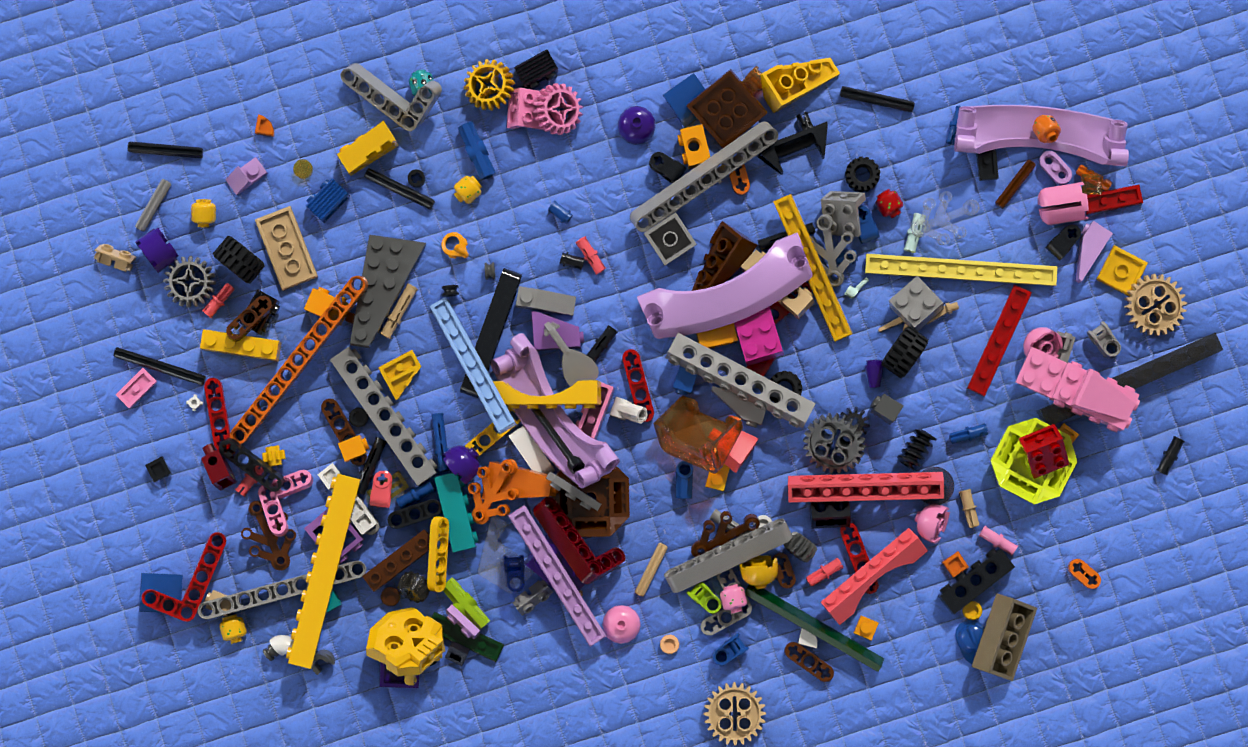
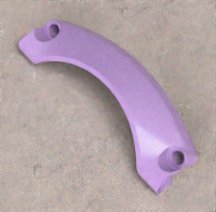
M962 106L959 108L954 150L955 152L980 154L998 148L1035 147L1070 153L1102 165L1126 167L1129 159L1128 149H1125V136L1128 124L1122 120L1041 106ZM1041 115L1053 116L1061 128L1060 135L1052 143L1040 142L1033 132L1034 121Z
M797 232L775 241L768 252L754 266L725 283L695 291H673L657 288L637 296V299L655 338L676 337L678 333L685 336L720 328L758 313L810 280L813 273Z
M523 333L512 338L510 345L513 348L506 350L505 355L491 360V368L498 381H504L521 393L531 396L554 394L547 381L537 350ZM546 405L539 406V409L571 453L581 458L585 464L584 469L572 474L567 467L568 460L531 409H527V406L513 409L543 453L580 488L598 482L602 476L609 474L619 464V458L606 442L595 440L581 431L560 405L557 406V409H546Z

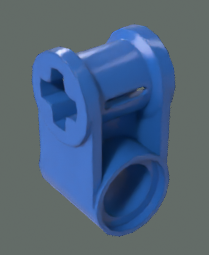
M859 206L858 212L859 210L865 212L863 220L859 217L861 235L858 237L861 244L879 238L880 235L870 210L866 206Z
M739 633L733 635L713 651L712 660L715 664L725 665L749 649L739 638ZM719 651H723L726 654L724 662H718L716 659V654Z

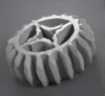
M189 256L188 262L185 257H181V264L178 260H175L174 263L177 266L174 268L172 265H169L172 272H165L169 279H164L163 282L169 283V285L165 286L164 289L166 291L171 290L167 296H174L172 301L174 303L179 301L180 306H183L186 302V306L190 308L193 302L194 306L198 307V300L204 304V296L208 299L211 298L207 292L215 291V289L210 287V285L216 284V281L210 280L215 277V274H208L212 267H206V261L200 264L201 259L199 257L194 262L192 256ZM193 267L199 268L202 271L204 279L195 277ZM187 268L183 277L176 278L182 269ZM190 277H191V279H192V280H195L196 282L190 283V286H189L188 284H186V283H184V282L189 281V279H190ZM175 284L185 287L186 297L181 296L177 292ZM204 285L197 295L192 296L196 287Z

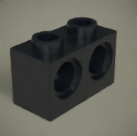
M849 501L810 502L812 529L850 527L851 513Z

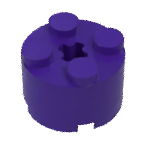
M159 228L152 229L135 242L158 273L177 260L176 258L179 256L170 243L166 244L167 240Z

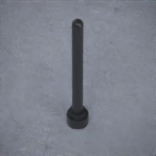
M531 409L568 460L567 467L571 473L575 474V472L584 469L585 464L581 458L571 453L540 409Z

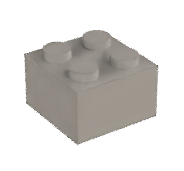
M676 212L644 233L665 266L697 245Z
M918 276L889 300L890 308L907 326L912 327L917 332L944 309V304L940 298Z

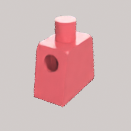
M730 426L725 434L714 429L709 436L711 440L717 443L713 451L714 455L735 473L740 469L758 441L757 437L733 426Z

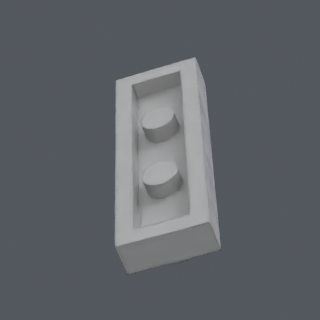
M552 472L548 473L546 479L551 481L550 486L558 491L562 488L567 491L565 495L575 501L578 498L581 500V506L588 510L592 507L598 511L602 504Z

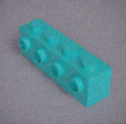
M450 473L434 477L443 515L449 521V539L453 553L477 547L476 543L479 542L476 531L473 532L471 524H474L472 512L468 513L467 505L470 504L467 494H463L462 487L465 486V483L460 480L462 476Z

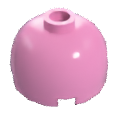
M1046 327L1033 329L1024 339V354L1027 356L1030 347H1033L1058 358L1059 355L1057 353L1063 347L1062 338L1058 333Z
M932 504L924 507L921 512H917L915 522H917V531L923 539L934 544L940 541L941 537L938 535L941 531H945L950 512H947L949 510L948 507Z
M619 605L607 611L603 618L602 626L608 639L615 643L623 644L635 639L639 633L641 623L635 610L629 606Z

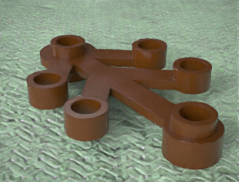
M253 501L250 503L248 511L250 515L256 517L264 536L252 532L250 528H244L241 531V537L244 540L250 539L267 545L272 553L262 551L259 546L253 545L249 549L250 556L271 561L272 567L276 570H285L290 564V557L287 553L291 542L296 537V532L288 529V532H292L294 537L289 539L284 535L285 541L280 550L277 545L279 537L271 532L263 515L264 510L261 502ZM254 505H258L260 507V510L258 512H255L253 510ZM284 512L286 520H288V515ZM276 519L277 528L275 529L280 531L282 525L279 523L278 519ZM248 530L250 536L244 537L243 532ZM253 548L258 549L259 552L257 555H253L251 553V550ZM279 557L284 559L283 564L277 563Z
M724 511L720 515L721 520L715 538L708 541L709 535L714 532L715 524L712 520H706L703 523L704 529L700 540L696 541L691 547L692 555L697 557L718 545L721 546L732 541L730 539L747 530L753 531L758 529L760 525L759 518L755 514H748L745 516L743 524L725 532L727 525L732 522V515L730 512ZM729 516V519L724 520L723 517ZM751 522L755 523L754 526H749ZM707 525H712L710 529L706 528Z

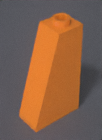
M489 462L491 487L501 472V462ZM518 467L514 474L507 476L498 493L516 488L519 491L518 498L556 496V493L559 491L550 486L551 481L546 479L548 474ZM483 490V494H482V499H483V500H485L484 490Z

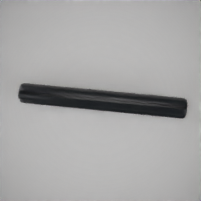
M116 347L113 356L199 385L205 383L206 376L122 348Z

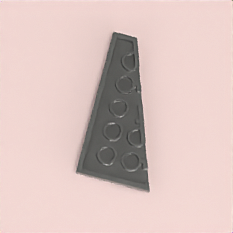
M369 235L362 276L368 281V288L357 301L350 345L370 348L384 319L389 314L393 303L409 278L410 272L425 249L426 243Z

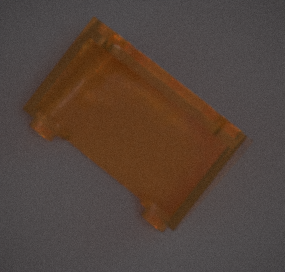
M682 395L653 423L659 444L669 455L711 473H717L723 467L743 429L742 421L739 417L730 415L726 418L725 423L700 412L699 405L695 399Z

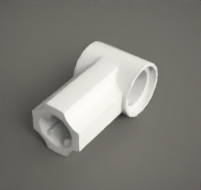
M619 397L615 398L609 414L615 418L624 421L627 419L639 424L646 421L648 416L646 408L632 404V402Z

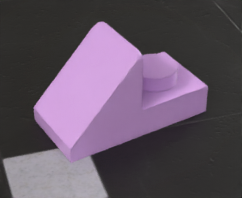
M255 157L241 168L239 166L236 167L225 180L235 194L238 195L268 173Z

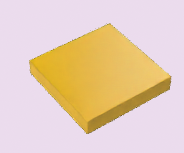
M1114 245L1096 280L1130 297L1131 295L1127 293V290H1134L1131 284H1138L1137 279L1141 278L1148 262Z

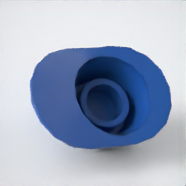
M976 620L963 621L959 624L955 633L961 653L970 664H973L985 629Z

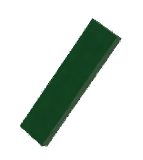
M437 612L433 613L431 618L442 624L444 638L461 644L494 662L497 661L504 644L481 633L475 639L471 636L467 638L461 632L462 628L457 623L454 625L447 617Z

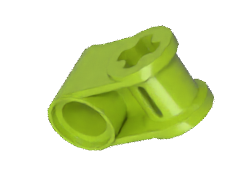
M700 582L691 591L686 592L707 612L715 614L720 611L722 605L720 599L705 583ZM716 600L719 604L718 608L710 610L707 607L708 601Z

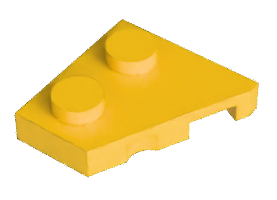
M413 350L378 367L395 400L400 397L421 368Z

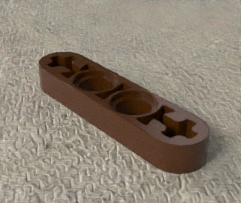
M334 399L324 400L321 405L322 412L339 442H343L347 435L357 436L337 401ZM327 403L335 404V407H333L336 414L340 412L341 415H337L330 420L329 417L333 415L329 410H325ZM339 418L345 421L343 429H336L334 426L335 421ZM367 454L364 455L361 462L358 460H351V462L356 466H362L366 463L368 456Z

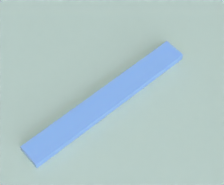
M447 297L429 306L498 433L502 434L517 425Z

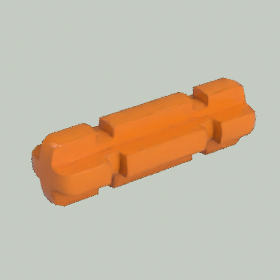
M1080 165L1076 170L1077 175L1084 176V179L1096 186H1101L1100 188L1104 191H1108L1112 185L1110 180L1103 179V176L1091 169L1088 170L1084 165Z

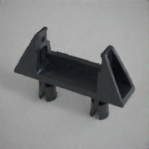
M804 112L805 121L798 114L796 117L803 131L780 140L777 139L774 144L756 156L780 175H783V169L780 165L779 157L782 158L808 148L815 144L822 159H824L828 129L827 122L813 126L808 112Z

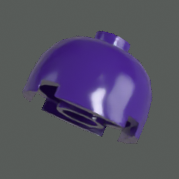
M632 106L624 110L620 115L618 132L626 142L634 145L643 144L654 135L656 128L655 119L646 108Z
M462 445L453 446L442 455L445 457L443 460L452 473L462 476L460 480L463 483L468 484L476 477L479 468V461L477 459L479 454L472 447L468 449Z

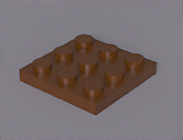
M731 69L687 104L689 110L722 148L737 139L767 114V110Z

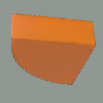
M258 114L255 134L274 137V128L271 122L266 117Z

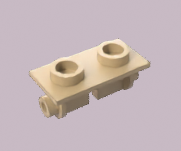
M108 244L99 245L95 249L96 254L94 256L98 263L111 266L112 260L115 261L113 268L124 272H131L133 267L131 263L137 258L128 251L113 249V246Z

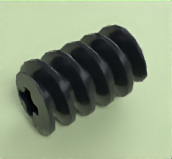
M915 429L913 431L916 436L909 437L912 443L906 442L905 445L908 449L901 450L904 456H897L903 465L915 472L916 470L913 466L920 467L917 460L925 459L922 453H929L926 446L933 447L930 440H937L922 429Z

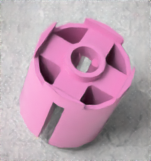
M1083 182L1048 187L1039 192L1038 205L1044 207L1039 209V214L1045 224L1055 225L1089 219L1085 216V211H1089L1087 194L1082 193L1080 186L1084 185Z

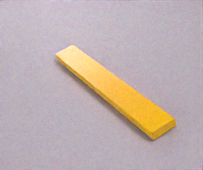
M792 194L773 201L787 235L798 232L813 273L808 283L834 342L852 335L851 328Z

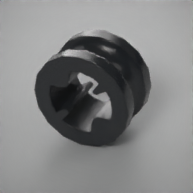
M418 169L412 170L408 174V182L413 187H421L425 183V175ZM420 174L419 177H422V180L413 183L414 180L411 177Z
M442 286L444 290L442 297L458 296L457 288L459 286Z

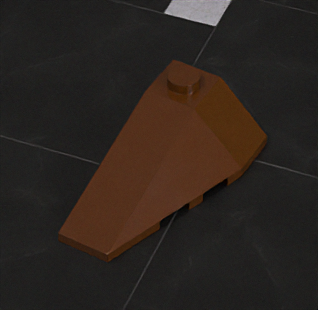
M722 221L710 240L712 246L709 254L704 256L703 260L706 262L703 270L699 271L692 291L725 283L753 253L757 244Z

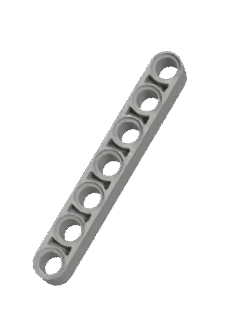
M777 519L665 572L664 577L672 592L678 593L789 542L793 535L785 520Z

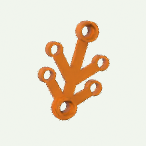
M506 459L501 462V472L492 487L489 477L490 469L486 466L478 468L477 476L482 478L485 493L483 503L480 495L481 485L478 482L468 485V491L470 494H473L475 508L472 511L475 523L482 525L487 523L492 516H506L510 513V507L507 504L499 505L494 509L489 508L493 502L506 499L515 500L519 497V491L516 488L498 493L507 476L517 471L518 465L515 460Z

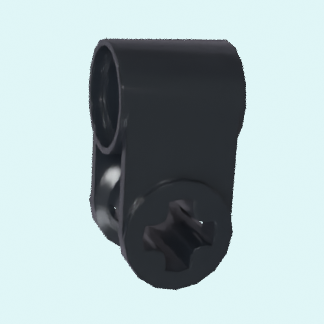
M655 152L649 161L650 168L671 183L681 178L686 170L683 164L662 152ZM661 158L662 164L655 165V160Z
M1076 225L1066 226L1045 248L1060 261L1080 238V228ZM1073 230V231H1074V233H1073V236H1074V237H1070V238H1069V237H1068V235H1069V232H1068V231Z

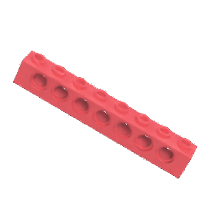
M943 472L788 476L789 503L944 499Z

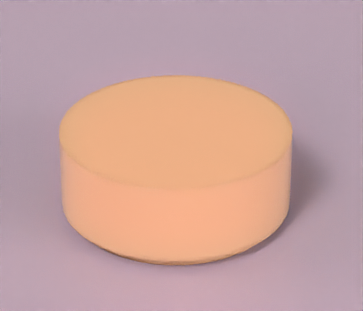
M666 635L660 641V648L666 654H673L679 648V640L674 635Z

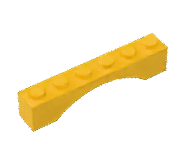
M598 380L577 381L566 390L548 396L527 395L514 389L504 381H493L508 409H520V406H527V409H539V406L545 405L546 409H557L558 405H565V409H576V405H584L585 409H595V405H601V382Z

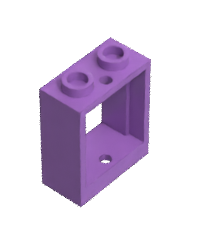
M328 509L304 528L315 543L317 539L315 531L321 527L323 514L327 515ZM351 522L348 529L356 539L342 550L339 564H342L349 558L347 554L352 550L354 552L359 550L363 546L362 542L365 540Z

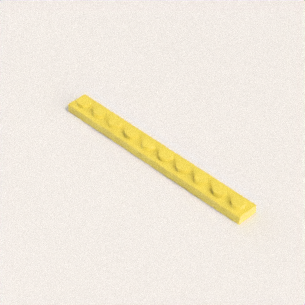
M866 254L865 259L866 274L1056 286L1057 266Z

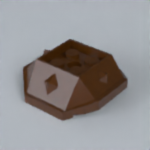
M617 466L609 474L602 476L598 482L584 488H580L561 470L556 474L586 495L588 493L595 494L596 501L602 504L598 511L592 507L588 510L580 505L581 500L578 498L574 501L565 495L567 491L562 488L556 493V496H552L581 537H611L630 517L629 478Z

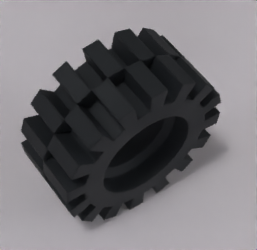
M861 156L853 159L846 168V183L848 182V186L852 187L854 191H859L860 193L870 191L877 185L880 179L878 164H875V161L873 159L870 160L869 157L863 158ZM861 167L866 168L870 173V178L864 182L859 181L855 176L856 170Z
M782 371L771 377L770 380L777 384L782 381L789 382L792 386V391L801 396V380L796 374L790 371ZM770 397L771 401L778 403L777 398Z

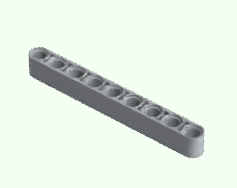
M768 122L759 123L633 210L630 214V221L640 232L648 231L774 144L778 139V132Z
M361 561L339 565L338 569L344 571V578L341 580L335 579L334 585L361 578L366 574V565ZM356 564L363 566V572L360 575H355L352 571L353 566ZM307 574L203 602L198 607V614L203 619H212L300 595L303 593V590L297 589L296 583L300 579L306 581ZM282 584L288 588V592L284 596L280 595L277 591L278 587ZM263 589L269 592V598L265 601L259 598V592ZM242 595L250 597V603L247 606H243L240 603ZM223 600L231 602V608L228 611L221 609V602ZM205 605L212 607V614L209 616H205L202 613Z

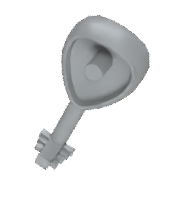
M549 321L545 323L544 335L548 336L550 334L563 353L562 371L568 385L571 387L577 381L596 380L599 374L596 363L582 352L568 348L556 330L560 327L559 324L550 323Z

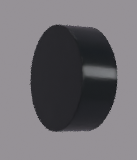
M355 408L349 414V421L355 427H363L369 420L368 414L362 408Z

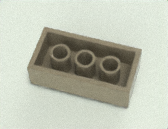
M996 593L972 667L1013 681L1037 608Z

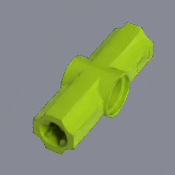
M453 577L446 582L443 592L453 602V606L479 630L491 621L477 606L478 603L468 592H465Z

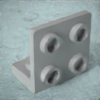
M830 191L821 199L822 214H828L833 219L832 235L842 236L847 231L851 232L854 237L861 235L858 207L866 200L865 193ZM823 219L824 224H829L828 219Z

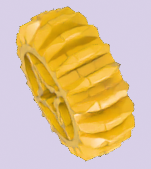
M485 59L484 65L481 61H478L479 67L476 68L473 65L472 69L474 71L472 73L467 71L470 78L464 79L468 83L463 86L467 90L465 95L470 97L469 102L471 104L475 103L474 106L476 108L481 106L482 110H486L488 107L490 111H493L495 105L500 109L501 102L504 105L507 104L505 101L506 97L511 99L512 96L509 92H514V88L511 87V85L515 84V81L511 79L513 74L508 73L510 69L507 66L504 67L502 62L497 64V61L494 59L491 64L488 59ZM486 72H490L486 77L481 76ZM500 74L503 79L502 88L498 86V77ZM477 82H479V83L481 84V88H480V90H479V92H480L479 95H477V93H476V83H477ZM483 82H485V83H487V84H488V83H490V84L492 83V85H493L495 88H493V87H490V88H489V87H487L486 84H484ZM493 93L497 94L492 98L486 99V97L488 98Z

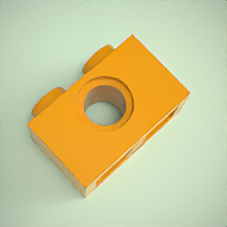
M703 124L680 129V135H677L679 146H683L685 152L682 153L683 163L688 165V169L695 168L710 158ZM690 143H696L698 144L699 149L697 151H691L688 148V145Z

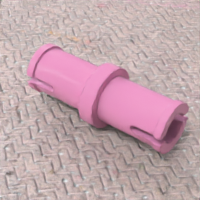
M984 526L979 534V537L992 543L993 547L1002 549L1010 554V556L1014 554L1018 545L1005 539L1003 534L1000 533L999 535L987 528V526Z

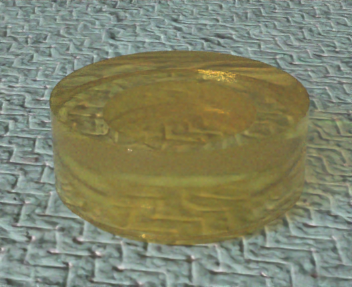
M300 159L294 164L293 171L298 178L306 179L312 175L313 166L308 160Z

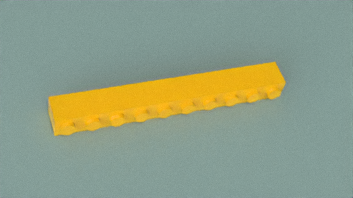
M337 474V477L332 478L330 488L333 489L332 496L327 497L325 507H328L327 515L323 514L320 526H324L322 534L318 533L315 545H319L317 553L313 552L311 564H314L312 572L308 571L306 583H309L307 591L303 590L301 602H304L302 610L298 609L296 620L299 623L297 629L293 628L291 639L294 642L292 648L288 647L286 654L289 664L312 669L357 497L360 479Z

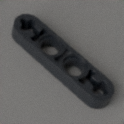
M226 438L220 443L219 451L224 457L268 490L276 492L284 486V477L235 439ZM227 444H231V450L229 451L226 450ZM241 454H245L248 457L249 461L247 464L240 461L239 457ZM256 466H261L264 469L263 475H258L255 472ZM268 473H270L271 475H269L268 478L265 480L264 477H266ZM276 478L278 481L277 484L274 486L272 483L273 480Z

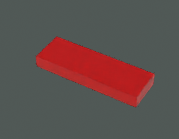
M1140 185L1088 194L1089 211H1086V215L1143 204Z

